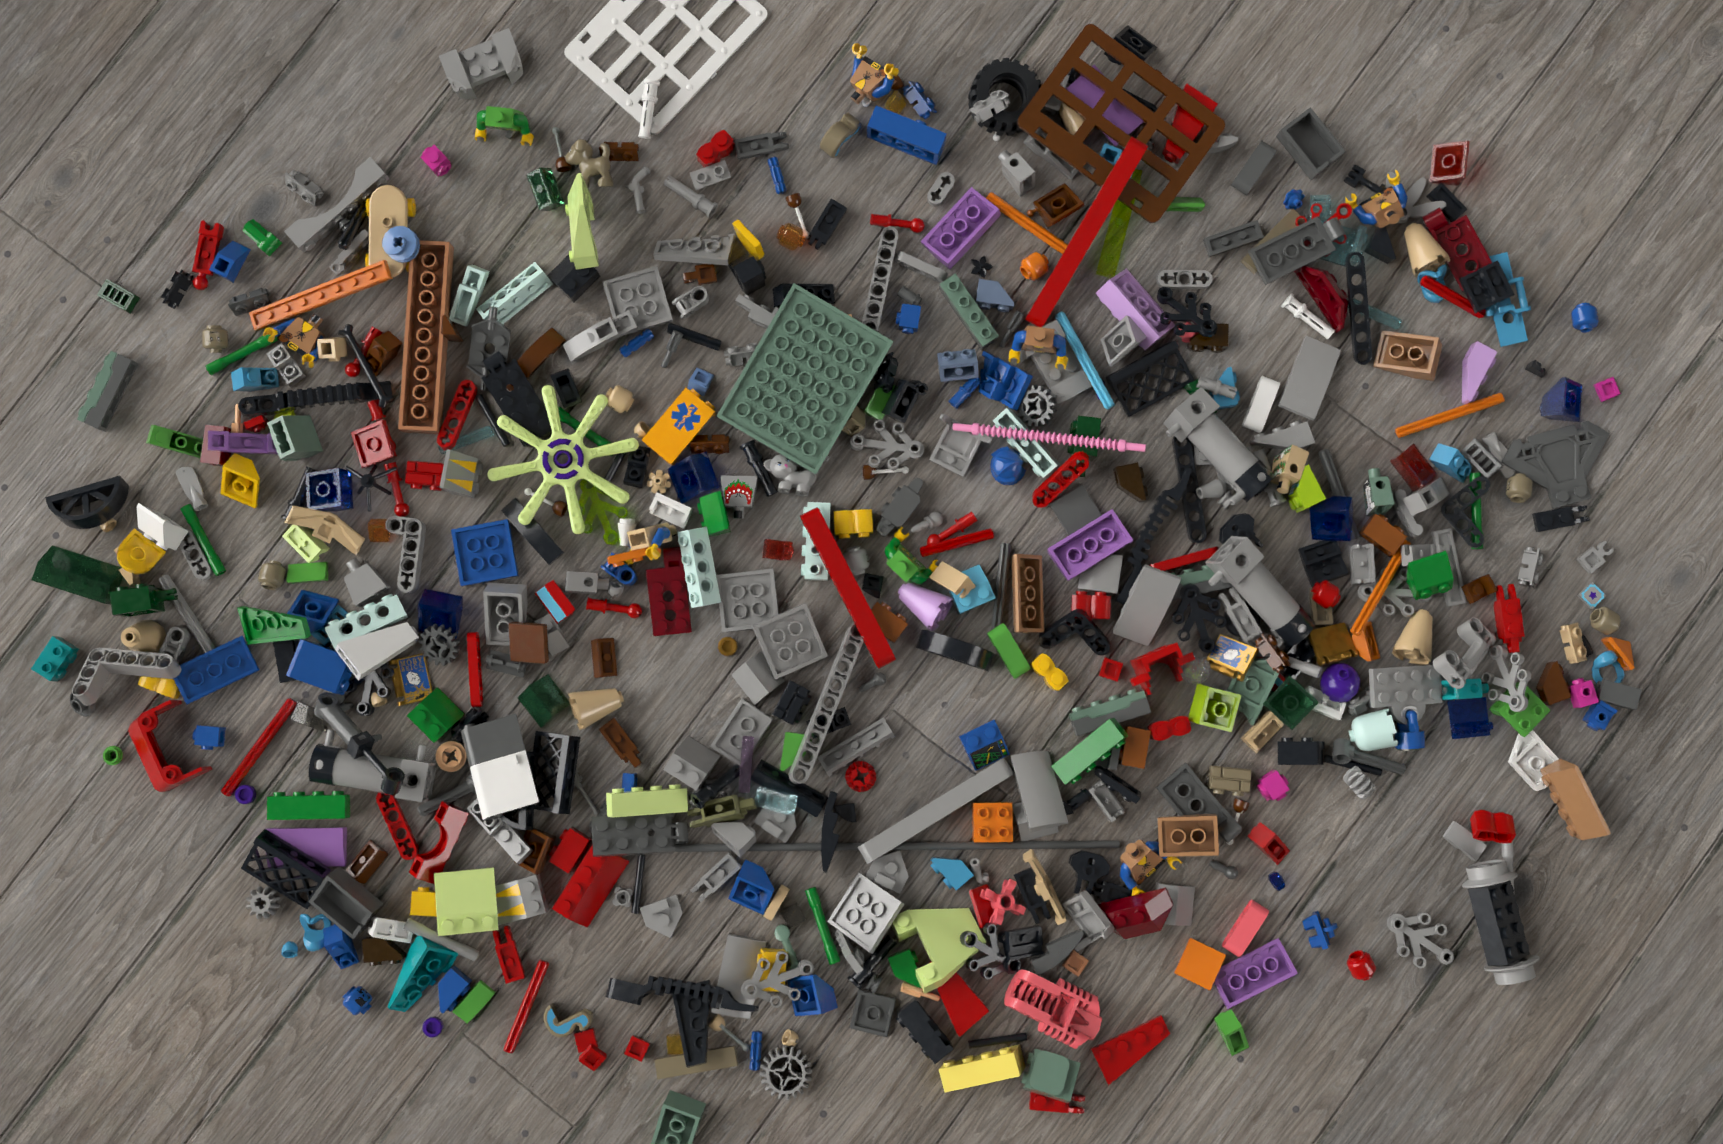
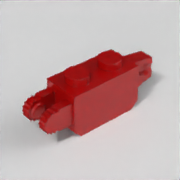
M1508 584L1507 600H1505L1502 585H1497V601H1494L1493 604L1497 636L1503 640V644H1507L1508 653L1520 652L1519 642H1522V637H1525L1520 598L1516 597L1514 584Z

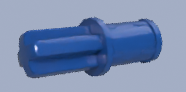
M980 378L969 379L962 387H959L958 392L948 402L958 409L967 397H971L970 394L981 383Z

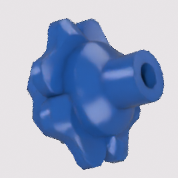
M1292 189L1286 194L1283 202L1286 205V209L1295 210L1302 206V200L1305 195L1302 194L1303 191L1301 189Z

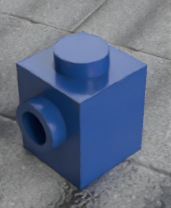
M902 304L901 313L897 312L896 324H899V330H902V333L913 334V332L918 331L921 306Z
M196 725V729L193 732L194 745H201V749L213 750V746L224 747L226 727Z

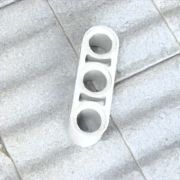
M1261 376L1244 417L1242 427L1261 433L1278 392L1280 382Z

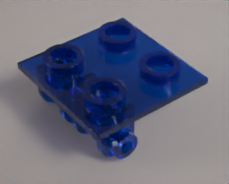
M1486 697L1447 701L1452 739L1491 735L1490 730H1493V723L1489 722Z

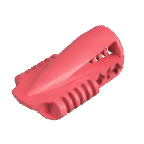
M1019 970L1012 978L1005 994L1004 1004L1007 1007L1039 1022V1032H1044L1045 1035H1050L1051 1038H1056L1057 1041H1062L1063 1044L1069 1045V1047L1077 1049L1079 1045H1082L1087 1040H1094L1100 1030L1102 1017L1099 1016L1100 1006L1098 997L1083 991L1080 987L1077 988L1074 984L1071 985L1068 981L1065 982L1062 978L1054 984L1030 971Z

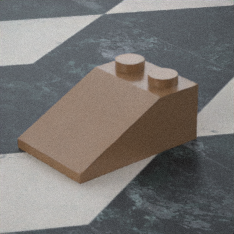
M1382 331L1373 367L1415 379L1434 381L1443 345L1439 337Z
M1217 814L1157 817L1159 857L1219 855Z

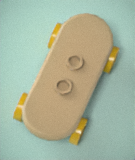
M383 185L377 188L371 197L366 200V212L369 217V253L365 257V266L386 260L393 278L403 272L405 267L407 272H409L410 262L401 263L392 259L384 251L382 240L385 233L395 226L408 228V217H415L416 204L414 198H406L399 188L392 185Z

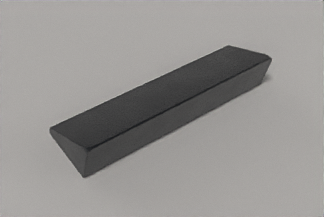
M762 759L750 778L755 783L814 817H818L828 799L827 796L804 783H792L787 773L780 771V769Z

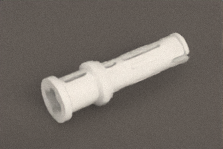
M644 79V93L641 96L643 108L638 137L650 139L654 104L658 102L657 89L660 86V82Z
M1291 293L1282 303V308H1286L1293 313V317L1301 318L1326 339H1329L1334 333V329L1309 311L1305 303L1302 304L1294 298V294Z

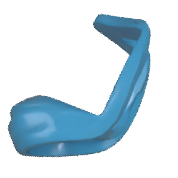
M1446 264L1440 266L1437 272L1431 270L1420 272L1417 277L1419 285L1422 277L1426 275L1437 278L1436 281L1445 285L1443 279L1447 271ZM1420 285L1425 299L1429 302L1438 303L1444 299Z
M1613 650L1600 654L1594 660L1592 676L1596 684L1598 681H1602L1599 668L1610 664L1615 667L1617 679L1614 682L1621 683L1624 679L1623 668L1617 661L1618 657Z
M307 914L300 915V923L305 930L303 942L308 951L314 952L324 947L323 929L315 930L308 925L322 919L324 928L330 927L332 921L323 914H319L314 918Z

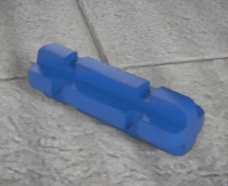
M769 158L768 164L769 168H771L770 171L774 185H776L777 194H783L787 190L785 183H783L784 179L778 158Z
M646 329L642 332V335L639 334L629 341L627 346H622L619 349L624 357H628L632 351L635 352L646 344L647 340L649 342L653 339L654 335L650 329Z
M761 1031L752 1032L751 1040L753 1042H751L750 1070L757 1071L760 1069Z

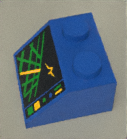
M991 720L958 736L975 771L1010 755L995 720Z

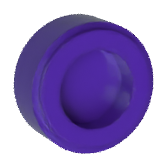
M241 785L235 791V798L240 804H250L256 798V790L251 785Z
M438 1017L428 1018L423 1023L422 1029L424 1034L428 1037L438 1036L443 1030L441 1019Z

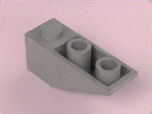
M1301 420L1290 423V427L1283 429V426L1275 428L1268 435H1265V432L1257 434L1250 441V445L1285 450L1292 444L1302 449L1315 443L1308 421L1301 423Z
M1439 477L1403 498V501L1411 516L1439 503L1450 493L1442 478Z

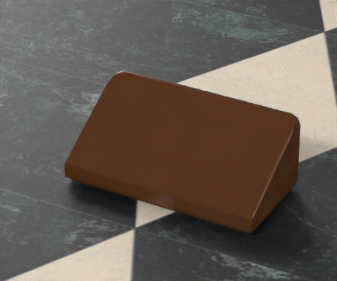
M443 315L441 334L450 342H463L455 324L446 315Z
M614 638L591 640L594 678L617 676Z
M370 839L347 867L346 871L356 881L365 884L388 856V853Z

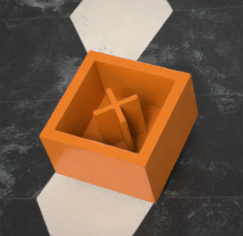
M972 802L973 842H1013L1012 802Z

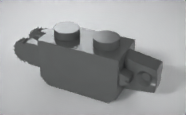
M915 478L908 487L904 485L902 488L898 487L892 495L894 497L892 502H886L881 509L883 513L881 515L882 519L876 528L879 534L885 537L894 527L896 529L903 527L920 504L918 493L923 487V480Z

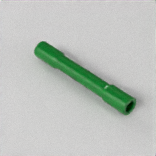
M262 335L244 347L205 365L206 370L210 375H213L247 355L278 341L277 336H275L273 342H269L268 338L271 335Z
M558 406L560 421L577 430L581 422ZM591 429L585 435L587 439L598 447L612 443Z
M1470 473L1469 483L1475 478L1481 477V473ZM1480 481L1477 482L1478 487L1474 490L1472 486L1470 487V490L1473 492L1475 497L1479 495L1476 493V491L1480 488L1482 489V483ZM1480 498L1471 505L1472 522L1483 534ZM1471 532V544L1474 542L1478 544L1480 542V535L1475 536ZM1483 545L1479 548L1471 547V549H1483Z
M187 504L183 506L180 510L207 556L215 576L224 574L226 569L204 532L192 505Z
M816 887L806 889L805 893L812 908L829 965L838 963L840 958L833 943Z

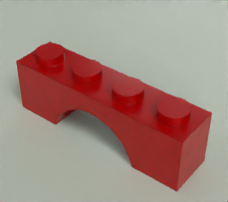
M441 801L434 820L440 827V839L437 845L429 852L417 854L409 871L416 879L435 884L434 873L443 872L446 862L451 857V851L459 840L461 829L467 822L468 812L461 807Z

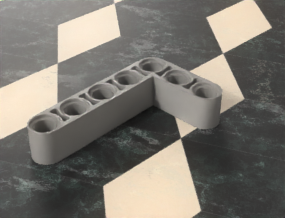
M99 647L89 653L72 688V693L83 705L89 706L97 701L110 673L173 679L181 673V666L170 654Z

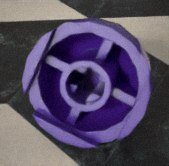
M1344 663L1330 665L1326 668L1320 679L1322 693H1325L1331 701L1339 703L1350 701L1356 696L1360 686V678L1356 670Z

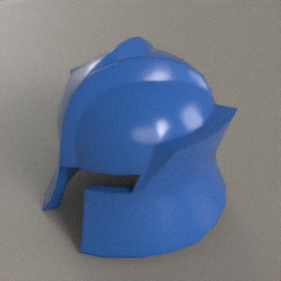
M1007 446L991 454L993 456L990 463L991 473L999 483L1013 485L1019 482L1025 475L1026 470L1022 467L1023 461L1018 451Z

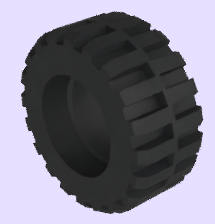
M1003 58L1001 62L999 59H996L991 64L987 63L983 66L982 70H979L970 87L971 89L968 94V99L970 100L968 103L969 109L974 107L973 105L976 102L987 99L990 87L997 83H1006L1013 86L1021 96L1022 105L1018 110L1011 112L1002 110L996 114L992 108L993 116L983 123H978L981 128L983 126L987 127L986 131L989 133L996 131V135L1002 136L1006 133L1007 136H1010L1015 132L1020 133L1023 131L1018 126L1017 120L1042 84L1039 79L1036 80L1037 74L1035 71L1031 72L1028 70L1029 66L1026 63L1024 66L1019 64L1020 60L1014 59L1011 62L1009 58Z

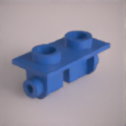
M909 81L911 86L907 85L902 89L904 91L903 95L910 104H913L916 100L918 101L913 108L921 118L926 120L930 117L929 112H937L934 108L936 105L930 97L924 95L923 92L925 90L919 82Z

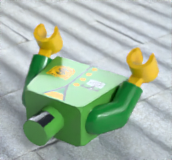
M486 106V110H481L477 113L476 141L478 137H482L485 142L487 137L486 128L520 131L523 134L520 142L521 145L524 146L525 142H528L530 146L532 145L534 135L530 133L528 119L523 112L511 108Z
M901 527L894 533V538H892L884 550L887 557L886 564L906 583L920 585L928 580L938 567L935 565L938 560H934L929 568L920 563L900 544L909 536V532L905 535L902 533L903 527Z

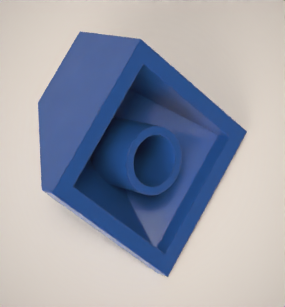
M301 590L287 614L306 617L310 633L325 626L339 599Z
M745 860L728 899L764 915L774 892V887L763 867Z
M816 974L797 976L787 980L788 987L797 988L801 994L798 1000H792L795 1016L823 1014L838 1008L834 988ZM793 991L791 997H796L797 991Z

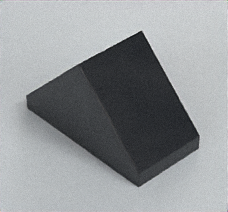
M1386 226L1383 228L1377 227L1364 252L1389 264L1396 259Z

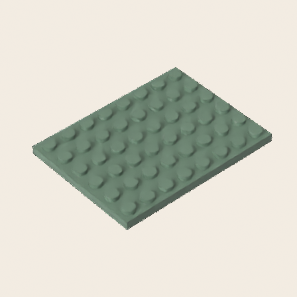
M793 283L716 417L810 472L817 474L894 341Z

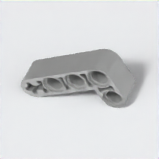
M391 516L385 523L386 529L390 533L403 536L397 582L398 588L402 592L413 594L419 588L426 526L421 520L416 518ZM395 521L400 522L398 530H393V523ZM414 523L419 524L417 532H412L411 527ZM412 542H416L417 548L411 552L409 545ZM413 561L415 566L409 571L407 563ZM405 583H412L411 586L405 587Z

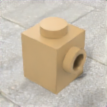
M345 337L317 339L319 358H328V361L332 362L340 361V357L347 356Z

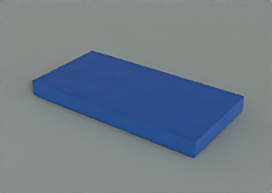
M240 636L181 664V673L173 679L186 705L260 669L244 637Z

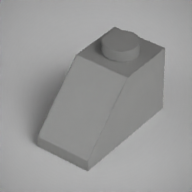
M742 822L713 823L711 825L712 832L739 857L756 842L755 830L749 825L745 826Z

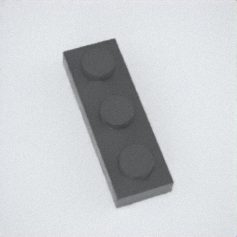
M1258 220L1206 237L1203 239L1208 256L1212 257L1262 240L1264 236Z

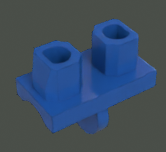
M1315 911L1311 916L1303 919L1302 923L1306 931L1316 929L1317 935L1309 937L1311 948L1322 947L1324 950L1329 948L1328 945H1330L1326 932H1328L1329 938L1335 937L1333 930L1338 928L1337 923H1330L1329 917L1323 919L1324 926L1319 911Z

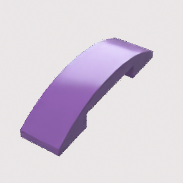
M208 431L209 451L278 454L270 433L250 434Z

